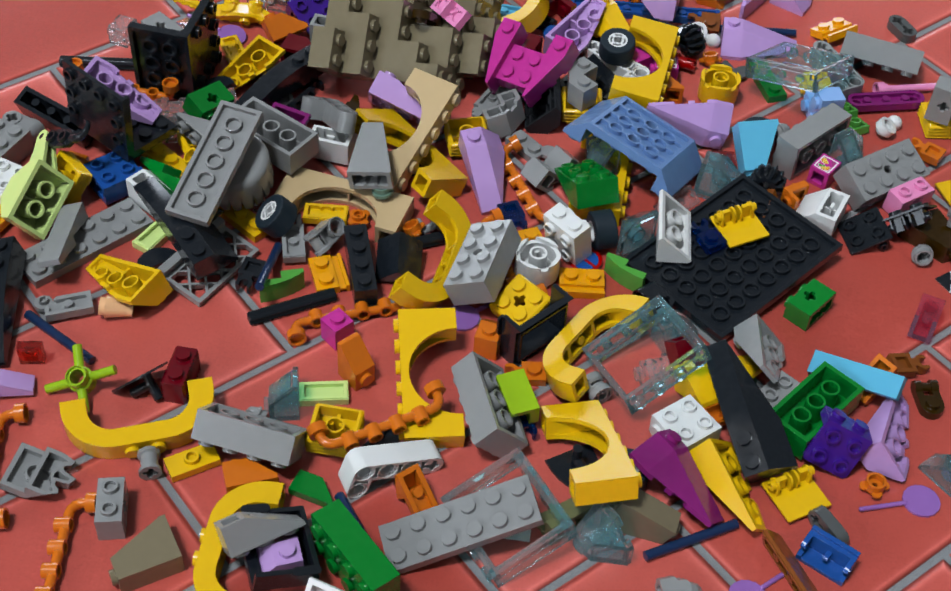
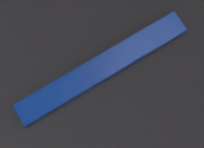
M584 0L571 1L579 6ZM615 1L626 19H632L633 15L654 21L659 20L651 15L644 3ZM678 6L675 18L670 23H694L693 19L687 18L688 13H695L701 17L702 12L720 13V10Z

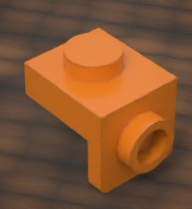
M803 180L783 188L780 200L796 211L798 204L807 195L810 185Z

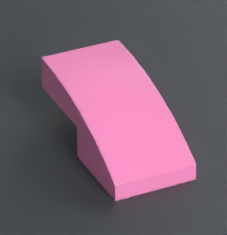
M435 0L430 6L432 10L458 31L462 29L472 16L454 0Z

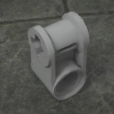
M9 111L2 116V119L30 130L33 144L36 142L39 133L45 129L39 120L30 118L17 111Z
M332 217L321 221L303 239L305 242L308 241L315 250L314 254L318 257L327 252L344 234L345 223L340 217Z

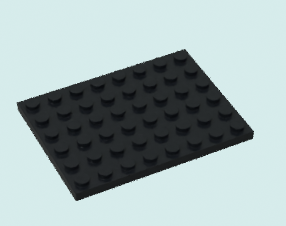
M742 174L690 211V263L656 262V236L625 258L629 259L628 267L647 273L645 284L651 281L657 282L660 287L674 297L675 308L714 339L721 341L727 340L734 334L733 327L756 313L758 315L838 254L842 250L843 244L749 177ZM747 201L755 202L757 210L754 213L770 236L730 249L709 217L714 216L718 210L722 211L735 205H740L741 207Z

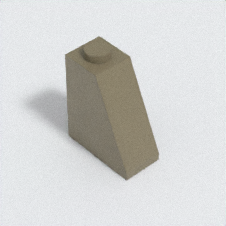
M639 489L638 499L603 503L597 525L663 544L670 538H675L681 527L679 524L681 513Z
M165 514L155 519L110 558L113 569L109 570L108 573L113 586L119 585L121 591H133L185 571L182 554Z

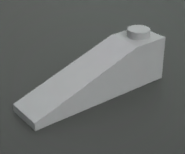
M756 313L733 327V341L739 350L743 349L774 384L778 382L781 373L780 368L783 367L782 362L786 358L784 345Z

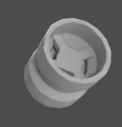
M598 371L590 372L586 375L589 389L585 393L589 394L590 400H599L600 404H603L612 396L613 389L608 383L603 382L604 378Z

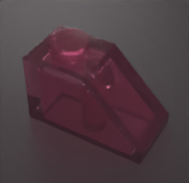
M923 293L907 336L930 344L946 301Z

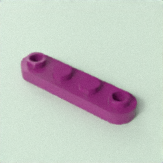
M916 90L850 94L847 102L858 109V112L919 109L920 103L924 102L925 97Z

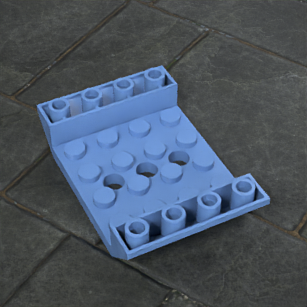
M627 96L599 102L563 129L564 133L578 142L593 134L596 138L608 143L613 149L625 154L631 161L643 166L649 173L655 174L657 178L650 190L655 192L658 197L659 191L662 189L674 197L703 169L695 140Z

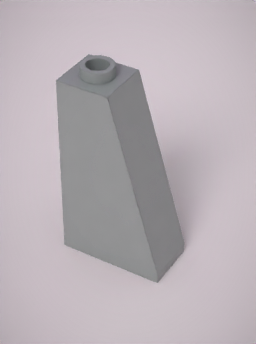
M362 122L347 169L350 189L394 188L383 122Z

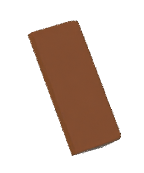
M768 529L763 530V545L784 574L793 591H818L782 536Z

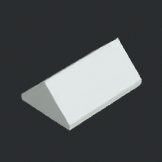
M662 189L659 191L656 217V262L688 264L691 262V212Z

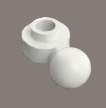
M694 22L698 25V28H701L706 45L709 48H717L721 43L720 36L715 33L708 34V29L704 23Z
M892 115L888 118L882 117L876 122V132L881 137L889 138L901 128L902 119L897 115Z

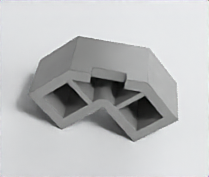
M584 56L574 62L568 71L567 102L581 112L596 104L598 84L596 83L598 66Z
M516 88L496 94L499 105L482 110L487 129L498 134L500 139L511 135L525 120L521 97Z
M556 145L548 153L544 161L533 156L520 173L536 188L547 193L553 190L554 185L560 183L554 168L561 167L564 163L580 164V162L567 150Z

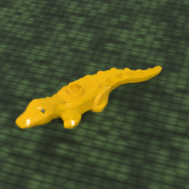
M173 0L192 9H196L200 3L198 0ZM224 0L223 4H217L216 18L230 22H239L242 25H250L251 23H259L261 25L265 19L264 16L270 13L262 8V1L251 0L249 3H243L239 0Z

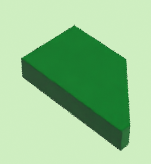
M301 469L288 488L289 494L322 507L333 502L324 479Z

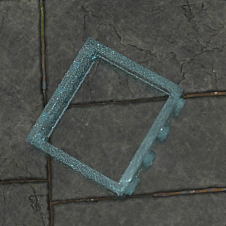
M782 42L747 57L745 77L817 93L851 76L853 73L854 56ZM786 46L790 47V51L786 52Z
M660 295L582 348L589 363L602 375L604 381L609 384L613 392L632 415L712 359L706 344ZM666 318L693 349L635 390L626 394L601 362Z
M519 447L440 497L442 503H446L483 490L517 467L523 475L528 474L533 490L556 520L558 526L497 567L494 566L482 546L468 551L475 562L480 559L484 566L480 568L481 572L488 582L493 579L498 588L579 535L573 521Z

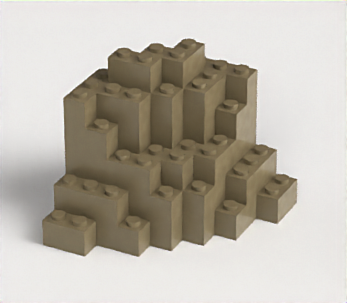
M329 0L325 26L313 27L307 66L338 78L374 81L379 71L384 73L389 71L404 86L414 68H417L458 85L461 94L465 85L464 79L472 80L473 77L486 78L494 36L502 23L500 11L504 0H454L472 15L460 31L443 18L441 27L415 23V20L411 18L412 10L420 9L437 14L430 8L435 0Z

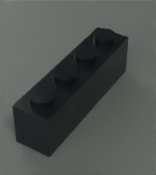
M25 86L13 101L24 115L39 120L51 130L71 129L76 134L82 130L70 122L68 108L28 86ZM87 134L81 142L76 144L86 149L94 138Z
M366 224L344 226V246L354 305L359 301H365L368 303V307L376 306L378 289Z

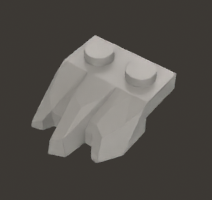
M22 442L0 480V489L22 498L57 494L58 488L69 489L74 484L76 478L65 470L71 469L76 461L65 453L48 446L43 451Z

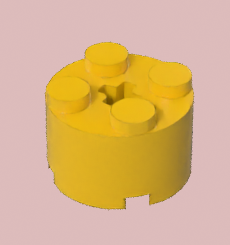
M713 64L708 69L704 68L701 72L697 92L698 98L701 100L700 103H706L707 100L715 99L734 104L737 100L741 83L740 74L738 72L736 74L732 71V67L724 64Z

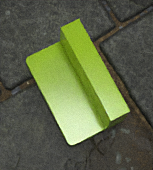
M524 368L497 375L496 381L510 416L517 417L525 414L529 424L538 422L540 406Z

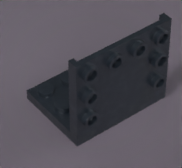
M201 0L183 31L136 22L129 23L127 28L136 84H139L140 88L149 89L156 87L160 92H164L162 81L165 78L174 77L179 81V91L175 93L172 99L185 101L188 94L199 90L209 80L210 76L214 75L215 67L222 60V52L219 50L220 36L217 31L219 21L216 19L217 3L214 0Z
M68 56L62 60L70 122L83 129L85 125L83 120H89L91 126L88 134L126 161H132L178 132L177 125L161 114L153 125L131 119L130 99L127 95L122 97L73 64L71 57Z

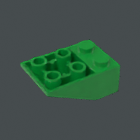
M593 159L583 160L580 164L564 163L561 167L554 168L570 204L578 210L619 202L618 177Z

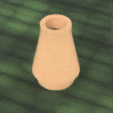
M109 295L107 297H100L98 315H102L104 318L133 316L134 305L119 302Z

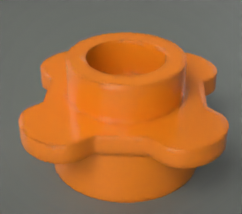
M717 51L703 52V58H699V62L705 63V66L708 67L722 61V58L718 57Z
M349 210L348 225L366 224L367 226L369 224L367 219L370 216V212L368 210Z
M411 219L404 223L402 228L405 234L417 237L422 234L421 230L425 227V223H419L418 219Z
M870 472L867 474L866 480L860 482L859 487L861 490H866L873 498L880 499L882 493L885 490H889L890 484L882 474Z

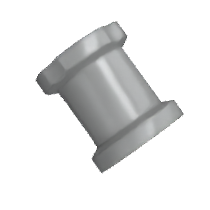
M145 446L137 452V458L141 464L138 470L141 479L154 480L162 475V468L158 462L161 456L160 449L155 446Z

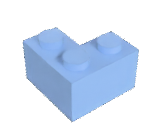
M840 87L816 88V90L805 91L800 106L806 117L831 103H835L843 109L846 98Z

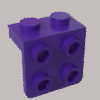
M289 0L285 11L289 16L295 15L297 19L308 23L309 26L315 13L327 15L329 0ZM308 27V29L306 30V32H307V34L310 35L309 27Z
M825 405L820 412L823 425L803 452V457L805 460L840 478H846L873 443L869 427L862 420H854L848 417L842 410L838 408L832 409Z

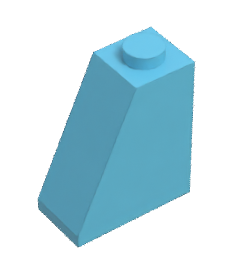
M778 119L737 122L732 127L739 176L744 174L751 178L753 170L758 168L761 163L765 166L767 165L779 124Z

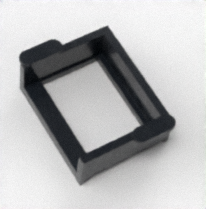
M555 283L552 285L548 308L520 326L508 315L499 316L496 333L498 335L501 334L499 354L509 363L519 366L522 361H527L544 350L566 326L568 302L574 298Z
M261 503L243 505L241 507V512L298 515L306 523L295 533L299 540L304 566L261 572L256 548L250 550V553L243 557L251 591L306 586L309 577L319 580L322 568L319 564L304 506L270 509L268 504Z

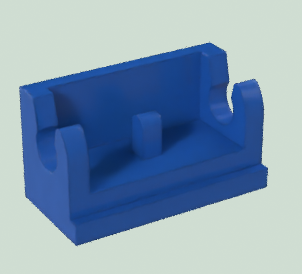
M814 525L802 541L801 548L795 557L821 575L842 586L855 568L861 553Z

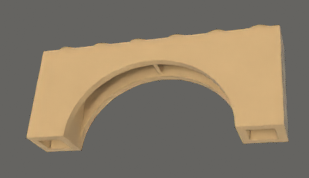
M414 68L408 77L405 87L408 95L416 99L422 107L420 123L409 140L400 147L388 152L394 192L396 193L405 191L410 177L417 172L420 161L423 157L427 156L432 142L437 140L442 126L449 121L452 110L461 101L458 85L417 68Z
M300 167L292 175L287 173L274 195H282L295 204L298 210L297 214L304 210L305 202L319 204L341 203L361 210H368L371 219L375 223V242L377 243L378 239L399 231L404 232L402 226L411 219L414 213V197L394 192L388 199H377L373 196L372 189H350L348 179Z

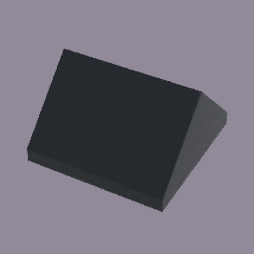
M401 231L378 239L376 283H394L396 279L407 271L421 280L423 242Z

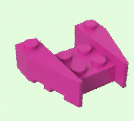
M504 17L494 36L485 83L494 95L499 86L508 89L516 88L517 92L522 93V97L528 107L532 108L542 98L541 95L549 87L552 88L562 74H566L571 69L580 52L574 40L557 34L545 54L522 47L528 37L523 24Z

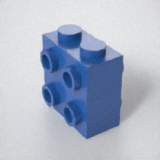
M113 151L83 164L92 174V181L89 186L106 205L128 196L126 178L143 169L141 166L138 167L134 160L128 162Z

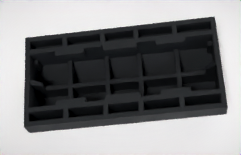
M560 77L552 88L549 87L541 95L542 98L532 108L528 107L524 100L525 129L529 133L548 134L560 126Z

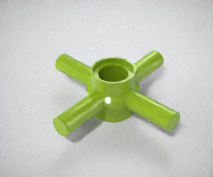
M82 344L72 345L74 366L67 370L65 379L46 384L44 388L47 394L67 388L77 392L78 399L85 398L88 413L90 414L88 393L94 390L97 380L116 375L118 371L115 365L91 371L84 366Z

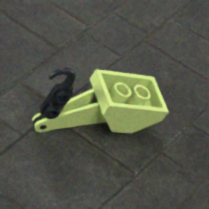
M87 119L83 120L85 125L78 134L71 129H57L50 132L44 129L39 133L30 161L11 177L1 195V218L37 240L45 239L74 184L73 180L58 171L56 148H70L74 143L81 142L90 130L91 123Z

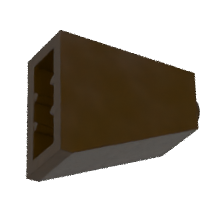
M938 208L929 210L932 214V219L929 220V223L915 228L910 224V230L906 229V231L897 234V236L915 247L918 244L929 245L934 252L933 258L940 263L951 261V228L946 226L948 220Z

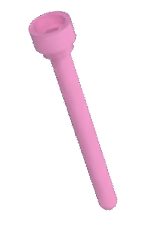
M874 82L872 92L933 91L936 83L888 85L885 82Z

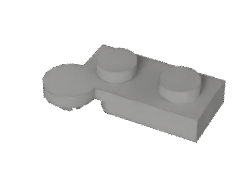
M521 129L505 137V144L507 145L509 143L508 138L513 135L517 136L523 147L517 154L527 162L533 156L538 159H546L548 153L554 149L550 145H540Z
M90 290L56 296L54 299L50 296L42 295L34 301L35 309L39 312H45L47 322L95 313Z

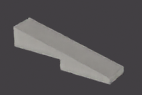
M83 202L62 205L37 264L39 268L60 265L76 246L73 236L88 219Z

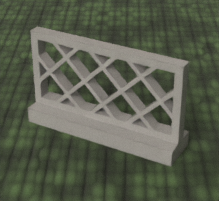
M221 217L214 220L212 224L217 227L222 236L226 235L232 239L233 243L228 244L237 255V249H247L250 253L248 255H237L238 260L235 261L233 268H221L209 274L220 275L218 282H207V276H205L204 282L191 283L190 276L194 275L178 252L174 253L157 268L162 271L174 290L198 307H201L238 273L246 256L255 258L259 254L257 247L226 227L225 220ZM177 276H187L188 283H177L174 279ZM205 288V293L200 298L194 295L191 290Z

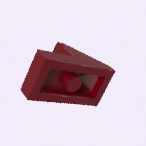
M549 0L547 15L552 17L557 14L564 19L577 7V4L571 0Z

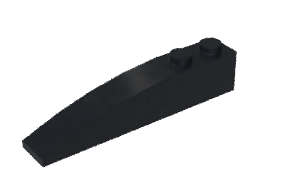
M311 45L306 46L267 69L235 104L242 105L254 96L272 106L274 101L282 100L322 75L324 72L307 66Z
M155 177L148 178L133 186L197 281L238 260L237 255L214 224L211 223L209 227L167 215L164 209L173 192Z
M14 236L0 238V366L7 365L27 254Z
M726 339L703 347L714 389L744 478L752 484L797 468L798 464L781 419Z

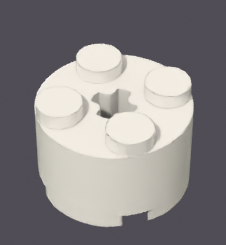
M536 237L535 240H529V238L522 240L515 254V275L521 274L535 285L543 283L546 288L553 284L558 278L561 252L558 250V245L545 237Z

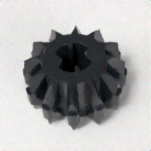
M687 23L678 29L677 35L680 36L678 46L685 56H696L703 52L706 48V40L701 32V28H698L696 23Z
M770 162L766 166L761 163L758 168L753 170L750 178L765 190L775 189L777 196L781 195L787 183V178L784 177L785 171H779L778 165L772 167Z

